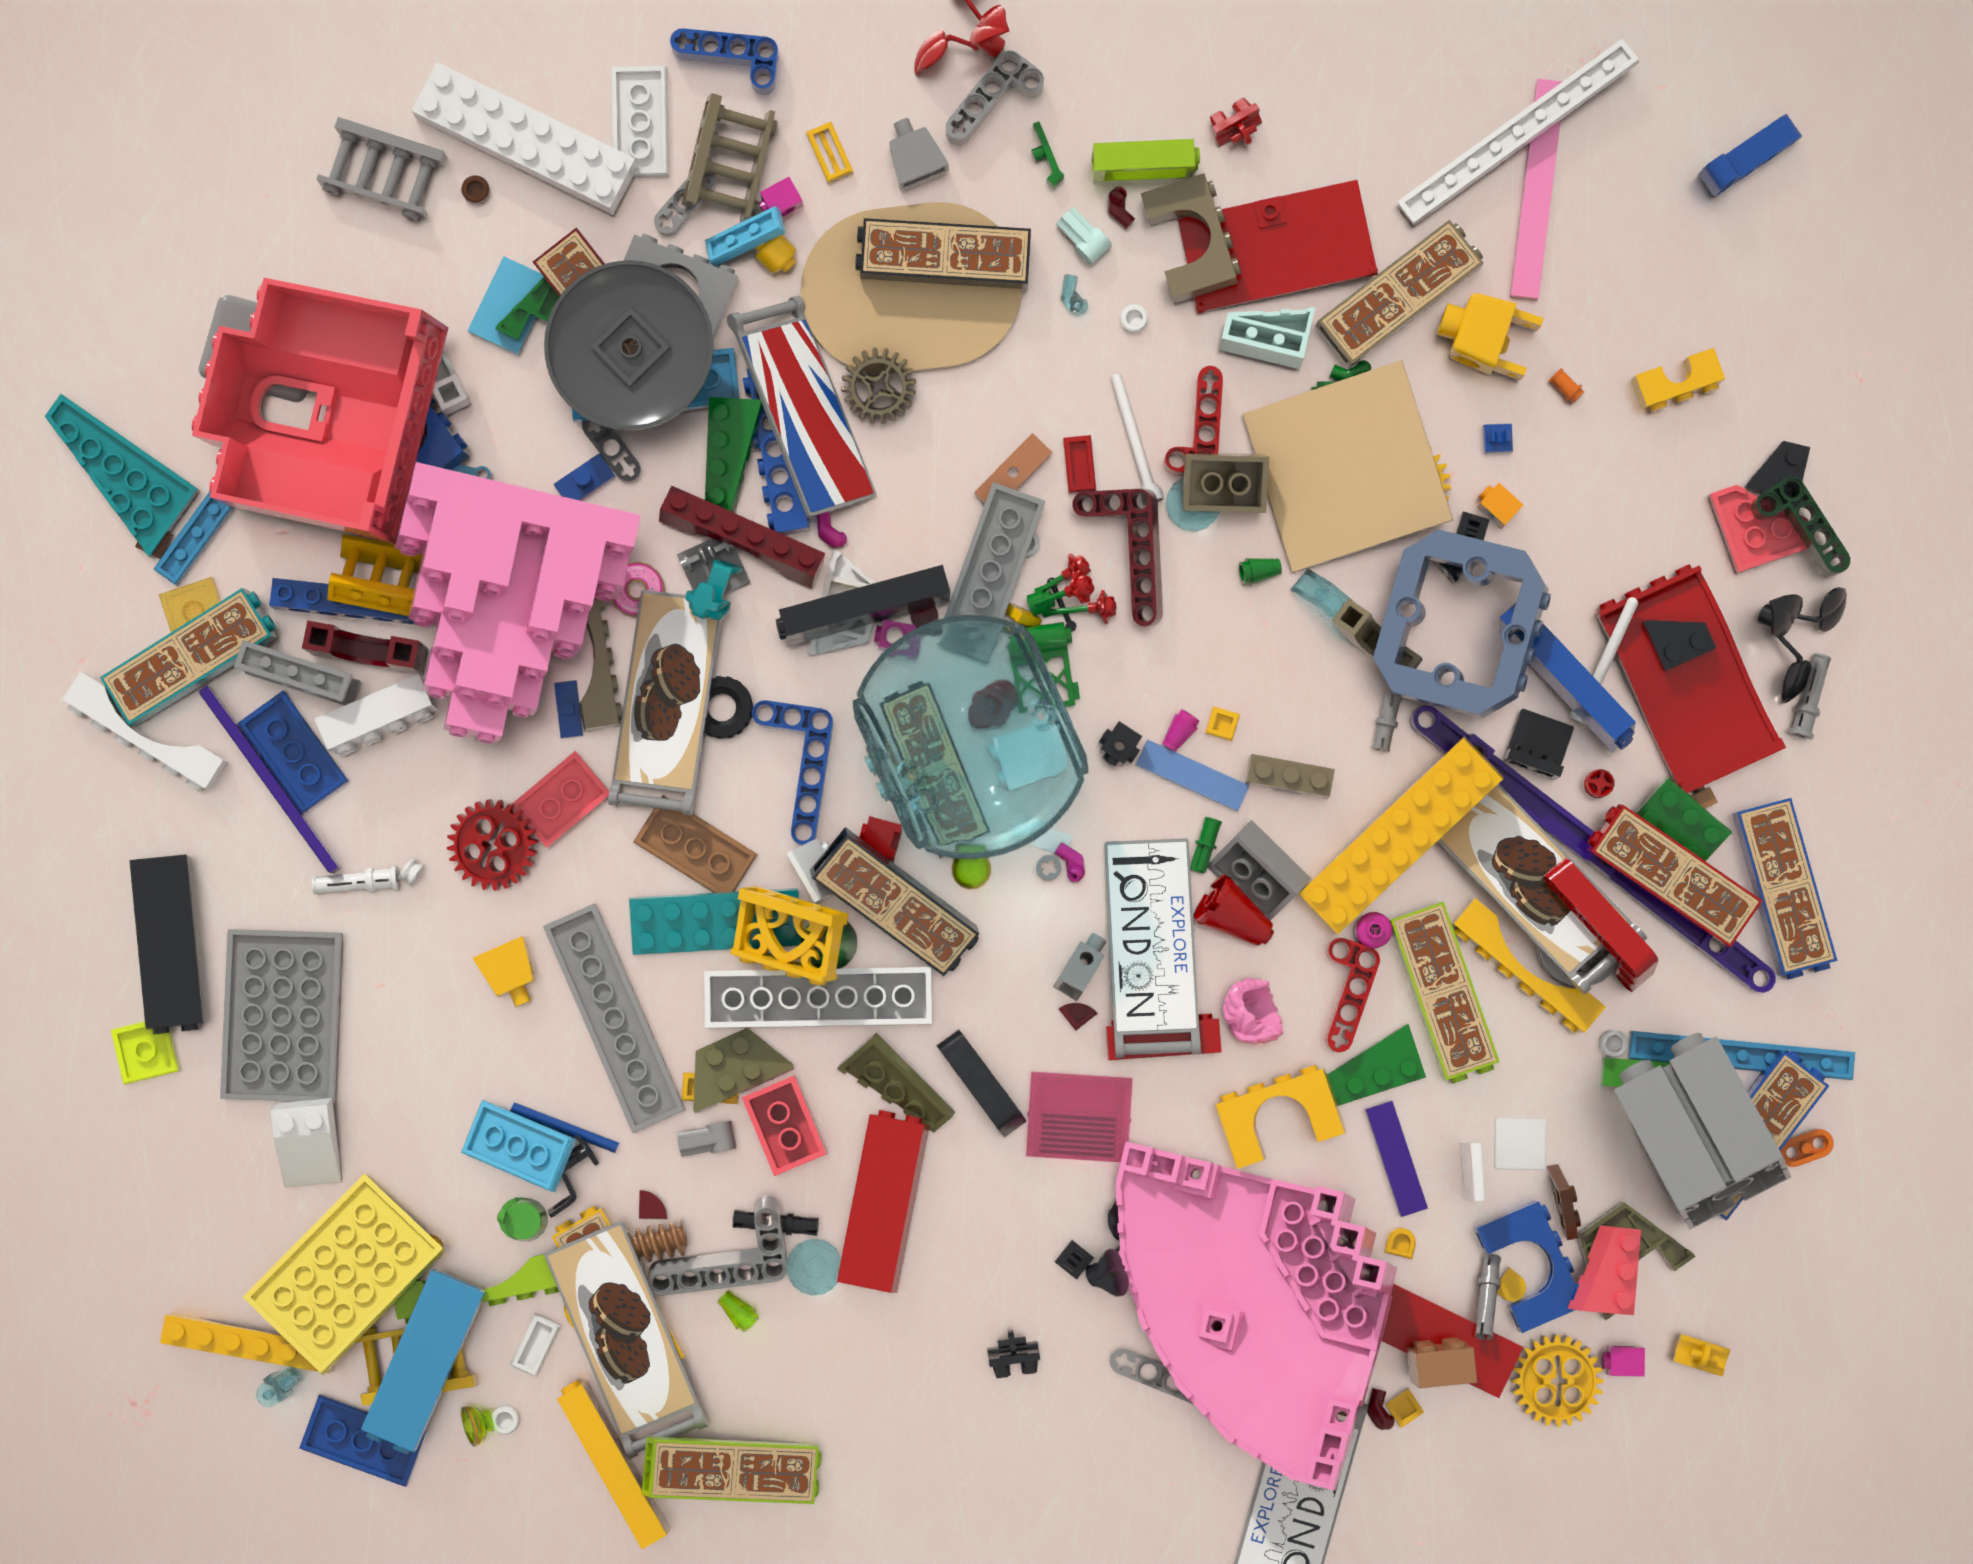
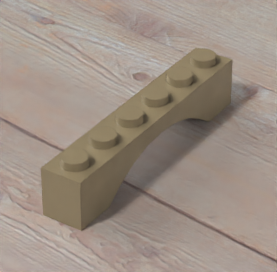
M595 597L586 624L593 646L594 663L592 678L579 704L584 732L617 727L619 724L618 720L622 719L621 703H615L614 692L618 691L616 675H611L609 667L610 664H614L611 647L606 648L605 637H609L607 620H602L600 612L601 609H605L604 601L598 600Z

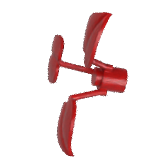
M965 0L980 22L972 31L970 41L951 34L945 36L943 30L933 33L923 42L917 52L914 63L915 74L918 76L921 71L928 69L940 60L947 49L949 41L966 45L975 51L980 48L989 57H996L1005 46V40L1000 35L1010 32L1004 7L996 5L982 16L971 0Z

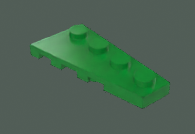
M1409 1024L1401 1027L1327 1074L1338 1106L1426 1078Z

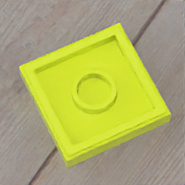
M145 1021L111 1030L123 1085L180 1071L171 1030L170 1033L153 1035V1030L145 1028Z

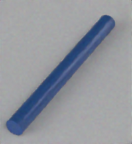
M514 1102L510 1111L572 1137L579 1135L587 1143L616 1153L619 1142Z

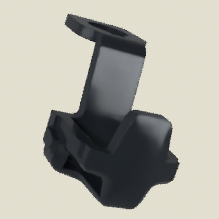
M579 1135L572 1137L578 1140L580 1144L572 1149L562 1174V1179L570 1195L548 1209V1214L551 1218L569 1207L577 1197L565 1171L587 1156L595 1166L599 1164L594 1152Z

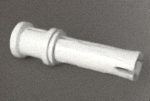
M397 865L391 866V869L374 870V868H368L364 873L312 877V889L314 895L366 889L370 893H375L377 889L393 888L394 891L400 889L399 870Z

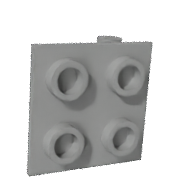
M713 538L677 554L693 590L697 589L701 582L707 583L713 567V560L722 559L744 568L735 546ZM745 569L739 574L731 573L724 594L750 583Z

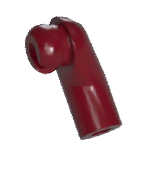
M1117 186L1108 195V212L1127 229L1136 218L1125 210L1126 190L1123 187Z
M1373 1388L1367 1410L1368 1416L1378 1429L1390 1430L1394 1426L1395 1421L1393 1416L1388 1415L1383 1407L1386 1391Z

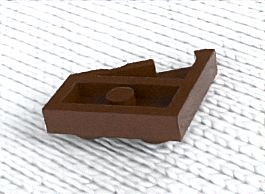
M1558 1164L1547 1166L1548 1174L1555 1187L1553 1195L1561 1229L1567 1240L1578 1238L1577 1227L1581 1226L1578 1210H1574L1573 1203L1577 1202L1575 1188L1573 1185L1569 1186Z

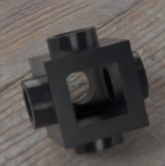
M1118 721L1113 731L1107 728L1099 740V743L1103 745L1100 749V752L1104 754L1102 759L1114 767L1117 764L1124 766L1126 761L1132 764L1140 751L1136 746L1142 736ZM1115 743H1122L1124 745V749H1116Z

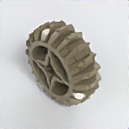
M874 347L872 349L873 357H869L868 352L864 350L861 352L864 359L862 362L856 356L852 358L853 362L857 365L856 368L851 365H847L845 368L852 375L842 376V380L850 382V385L842 386L841 391L851 393V395L844 398V401L848 403L854 400L855 404L851 406L850 411L854 412L858 407L861 408L862 411L858 416L860 419H863L867 412L871 414L869 417V422L871 423L874 422L875 415H880V423H885V414H889L890 419L893 421L896 419L894 410L903 415L905 409L901 404L904 403L907 406L912 404V401L906 398V395L915 396L916 390L909 389L908 385H915L916 379H907V376L911 375L914 370L909 368L904 371L903 367L908 363V360L903 359L900 363H897L898 352H895L891 359L887 357L889 353L888 348H884L883 355L878 356V349ZM872 363L886 364L881 373L877 375L862 371L865 366ZM893 368L901 378V393L896 391L889 383L888 378ZM886 373L885 383L883 384L887 386L886 390L880 389L874 397H871L875 386L871 385V382H877ZM856 378L862 380L869 388V395L865 402L862 401L857 393ZM880 396H887L896 400L887 407H872L875 400Z

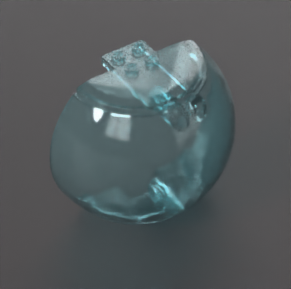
M985 615L951 616L924 624L902 636L879 656L864 677L857 692L858 698L853 700L854 718L867 745L865 748L868 755L864 757L870 772H873L874 776L878 775L880 781L876 783L882 799L893 804L906 836L919 850L925 848L927 852L939 856L973 860L992 858L1019 850L1046 834L1062 819L1079 795L1085 781L1084 775L1089 773L1087 754L1035 639L1022 624L1016 626L1014 622ZM1044 714L1045 719L1040 721L1039 717ZM914 773L915 778L911 780L910 775Z

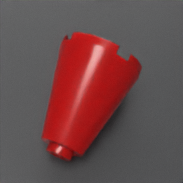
M1225 874L1218 877L1211 885L1214 888L1209 895L1204 894L1194 913L1195 921L1202 926L1255 946H1259L1262 943L1267 944L1274 934V930H1272L1273 923L1231 877Z

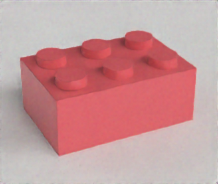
M795 1075L742 1097L774 1176L828 1154Z

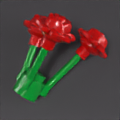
M1071 553L1068 554V568L1063 570L1062 574L1052 581L1035 588V593L1027 595L1028 606L1034 616L1042 614L1045 618L1058 614L1089 612V614L1097 613L1103 619V622L1108 624V619L1116 615L1117 606L1114 597L1107 596L1105 590H1101L1096 602L1088 603L1090 602V595L1094 591L1092 579L1086 576L1091 572V569L1089 568V563L1082 555L1075 557ZM1072 578L1070 585L1066 586L1063 591L1054 594L1051 591H1047L1063 580L1068 581ZM1065 596H1075L1081 604L1088 603L1087 606L1052 609V607H1055V600Z

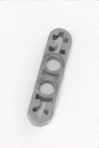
M1125 1348L1116 1349L1110 1355V1366L1116 1373L1193 1404L1186 1396L1182 1395L1183 1393L1180 1390L1173 1391L1167 1387V1379L1171 1375L1163 1363ZM1125 1353L1127 1354V1360L1135 1363V1358L1141 1359L1136 1366V1374H1130L1133 1368L1126 1365L1122 1369L1117 1368L1118 1363L1114 1361L1115 1357H1121ZM1145 1364H1152L1156 1367L1157 1373L1152 1380H1145L1141 1376L1140 1371Z

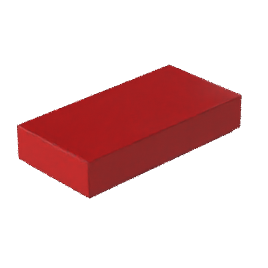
M1091 435L1063 438L1068 494L1096 491Z

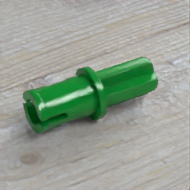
M1205 817L1199 840H1195L1197 847L1190 866L1192 871L1202 874L1207 870L1213 849L1216 850L1217 848L1215 842L1222 825V821L1210 817Z

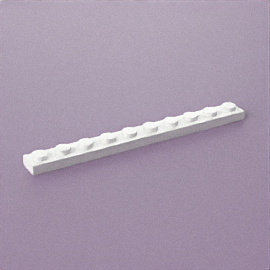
M1623 39L1619 40L1397 201L1399 208L1415 226L1639 64L1638 57Z

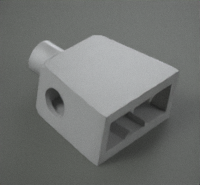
M909 118L901 119L893 124L898 138L889 141L900 190L949 171L947 159L926 127L914 131Z
M1092 933L1086 944L1080 941L1053 987L1077 1001L1104 958V955L1100 952L1106 940ZM1080 959L1086 960L1088 965H1084Z

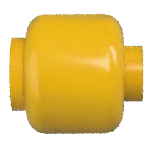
M783 235L755 247L757 250L755 254L756 259L770 273L774 274L780 270L785 273L796 262L793 258L796 248Z

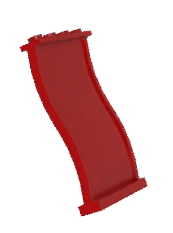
M1690 564L1675 571L1677 576L1667 580L1665 576L1651 581V588L1641 591L1640 587L1625 593L1626 599L1616 603L1615 599L1599 605L1601 610L1594 614L1610 640L1627 600L1631 597L1637 599L1638 605L1617 649L1616 656L1674 782L1687 793L1786 748L1782 738H1779L1756 693L1724 616L1701 573L1700 565L1692 568ZM1645 620L1705 622L1716 649L1672 669L1663 671L1642 622Z

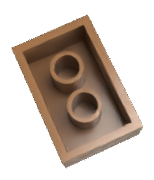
M1458 1337L1442 1339V1344H1434L1430 1340L1413 1342L1414 1347H1407L1410 1382L1418 1388L1477 1383L1474 1348L1466 1344L1462 1339Z

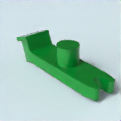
M1038 121L1033 123V129L1040 146L1031 149V153L1035 161L1043 158L1046 159L1052 173L1046 179V183L1055 190L1056 185L1064 179L1065 175L1059 170L1045 133Z

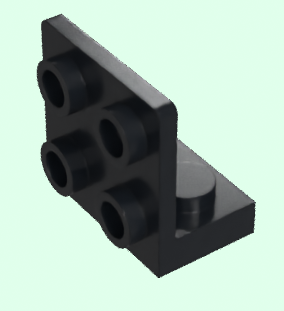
M1522 709L1520 710L1503 761L1556 780L1562 775L1564 766L1561 765L1574 727Z

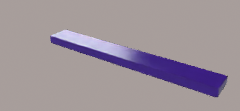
M208 685L200 689L199 694L327 872L334 874L342 867L301 813L215 691Z

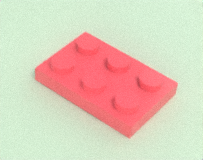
M574 751L513 802L514 810L516 812L519 810L524 811L521 816L522 820L531 819L528 827L536 829L534 834L548 849L608 798L609 790L579 754Z

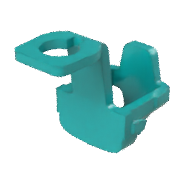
M716 559L713 560V567L707 583L701 582L697 589L687 591L685 599L689 602L692 615L701 619L721 620L725 618L729 612L731 602L724 600L723 595L731 573L739 574L744 569L725 560Z

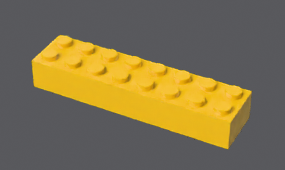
M1464 736L1300 891L1299 895L1339 934L1503 780V776Z

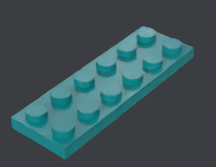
M798 888L771 890L799 899ZM739 891L630 897L629 907L633 955L728 950L733 948L741 902L738 899ZM756 910L754 911L753 923L757 922ZM776 910L772 912L774 919H770V923L776 922L779 918ZM789 915L788 920L782 926L772 928L781 946H799L801 944V936L794 927L792 915ZM759 928L751 931L749 943L753 948H760L759 940H753L755 935L761 934Z

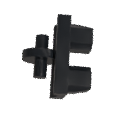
M1008 1330L1009 1339L998 1340V1347L987 1348L989 1366L993 1367L996 1378L1010 1376V1365L1021 1363L1022 1374L1037 1372L1038 1360H1040L1038 1341L1026 1343L1025 1336L1014 1338L1013 1330Z

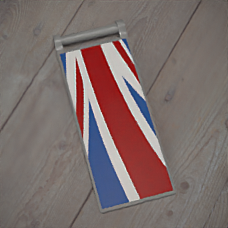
M801 296L789 298L787 302L743 314L738 312L729 314L727 316V324L736 336L805 514L810 518L872 499L877 494L816 339L806 321L804 301ZM792 312L796 319L756 330L744 331V324Z

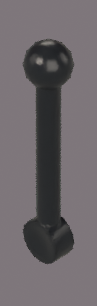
M1054 577L1049 578V579L1047 580V583L1050 582V581H1052V580L1055 579V578H1054ZM1057 585L1052 587L1053 593L1059 592ZM1062 598L1056 599L1059 607L1065 608ZM1063 614L1066 621L1065 627H1070L1071 632L1075 631L1076 623L1071 621L1069 614Z

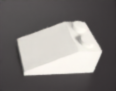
M332 1098L276 1103L270 1112L273 1138L284 1186L292 1187L341 1182Z

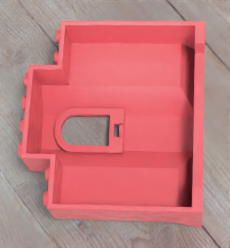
M263 278L262 285L257 290L258 303L256 311L250 318L251 331L247 332L219 326L218 332L213 336V352L211 360L206 364L204 388L200 390L198 396L199 409L197 415L192 420V436L212 446L222 448L217 453V469L209 485L210 498L230 507L355 533L395 545L449 327L422 309ZM282 385L317 393L308 430L267 422L263 419L261 413L262 401L271 387ZM322 405L327 406L323 422L318 421Z

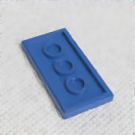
M284 690L238 722L240 728L302 814L308 812L349 782Z
M319 1394L299 1449L407 1487L427 1432H424L416 1451H409L408 1454L401 1453L393 1449V1443L383 1439L380 1443L366 1437L367 1432L361 1430L369 1411Z

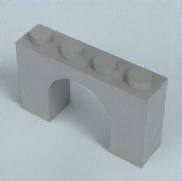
M634 234L623 261H643L665 269H679L689 273L699 285L698 297L708 313L715 341L739 283L735 270L724 265H720L719 268L709 264L708 259L700 255L694 254L693 258L683 254V249L675 245L668 244L665 247L657 244L658 240L650 235L642 234V237Z

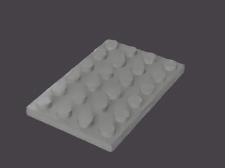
M228 929L220 1099L305 1101L332 1098L333 1102H335L342 933Z

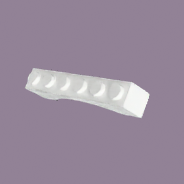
M81 671L63 698V701L70 704L67 708L69 711L81 718L84 714L93 719L91 722L93 726L103 732H106L107 729L115 732L117 735L114 739L127 747L131 743L140 748L138 754L151 762L155 758L164 763L162 769L175 777L178 773H181L188 778L185 783L198 791H201L202 787L210 791L228 763L200 745L189 747L168 746L144 737L132 726L128 725L105 685Z

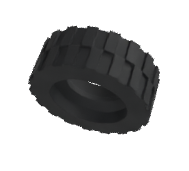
M716 676V678H712L709 702L717 694H727L734 699L736 711L733 717L727 721H717L707 711L704 733L718 739H729L736 734L742 733V730L750 724L753 702L749 691L740 681L728 676Z

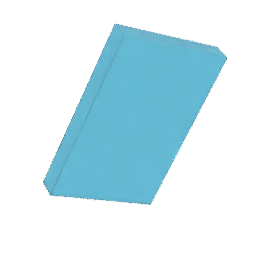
M503 256L469 326L468 332L519 356L537 318L530 315L518 341L496 331L495 328L544 276Z

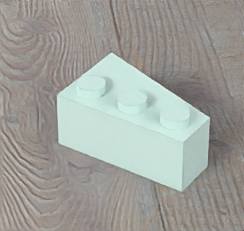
M1308 307L1306 310L1289 311V309H1280V311L1263 312L1262 310L1228 313L1218 350L1300 369L1315 307Z

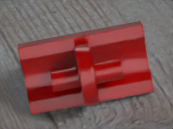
M1241 98L1232 105L1235 114L1229 118L1225 116L1223 111H1218L1210 116L1215 142L1219 147L1229 141L1235 144L1242 140L1246 146L1252 143L1250 135L1256 132V126L1262 123L1259 115L1260 109L1256 103L1251 105L1245 98Z

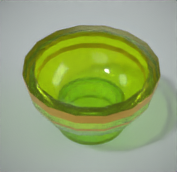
M974 849L965 850L954 858L951 866L952 876L960 887L968 890L978 889L989 880L991 863L982 852Z
M471 1406L461 1408L464 1432L469 1443L475 1447L485 1440L487 1433L494 1430L492 1417L487 1409L480 1411L478 1408Z

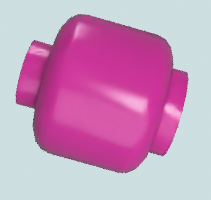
M1369 912L1361 916L1356 922L1354 928L1355 937L1360 944L1373 949L1380 948L1391 939L1392 924L1384 914ZM1380 929L1379 934L1376 935V931Z

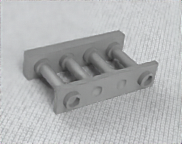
M338 117L334 127L338 134H341L340 138L342 141L330 176L326 177L319 174L317 176V181L323 186L322 190L334 195H338L339 192L346 193L401 211L402 216L411 220H417L418 217L426 219L428 214L424 208L419 207L431 169L435 168L436 165L444 167L447 159L445 152ZM360 140L367 143L368 150L358 180L354 186L341 182L340 179L352 143ZM385 148L393 151L395 157L383 192L378 194L366 190L378 153ZM410 156L419 159L421 166L409 202L406 203L394 199L393 195L404 162Z
M245 640L242 641L234 665L235 668L245 671L247 675L342 705L354 702L361 682L360 680L353 679L351 674Z

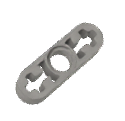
M708 173V182L710 184L708 186L705 185V189L713 191L716 186V178L714 174ZM687 179L655 215L654 224L661 235H674L704 201L703 199L701 202L697 201V204L687 209L678 206L677 200L684 194ZM671 206L679 214L683 215L679 218L676 214L672 218L673 227L666 226L662 228L661 218L668 219L673 214V211L669 209Z

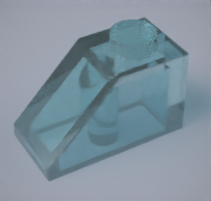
M1307 569L1290 589L1292 593L1332 626L1334 625L1332 619L1348 598L1351 599L1332 582L1310 569Z

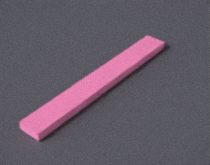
M1537 79L1534 102L1562 83V81ZM1561 120L1529 143L1510 297L1529 300L1539 299Z

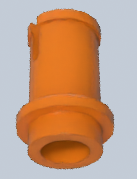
M1562 368L1549 380L1567 397L1565 399L1567 402L1570 400L1572 403H1575L1585 392L1581 389L1583 386L1581 384L1578 386Z

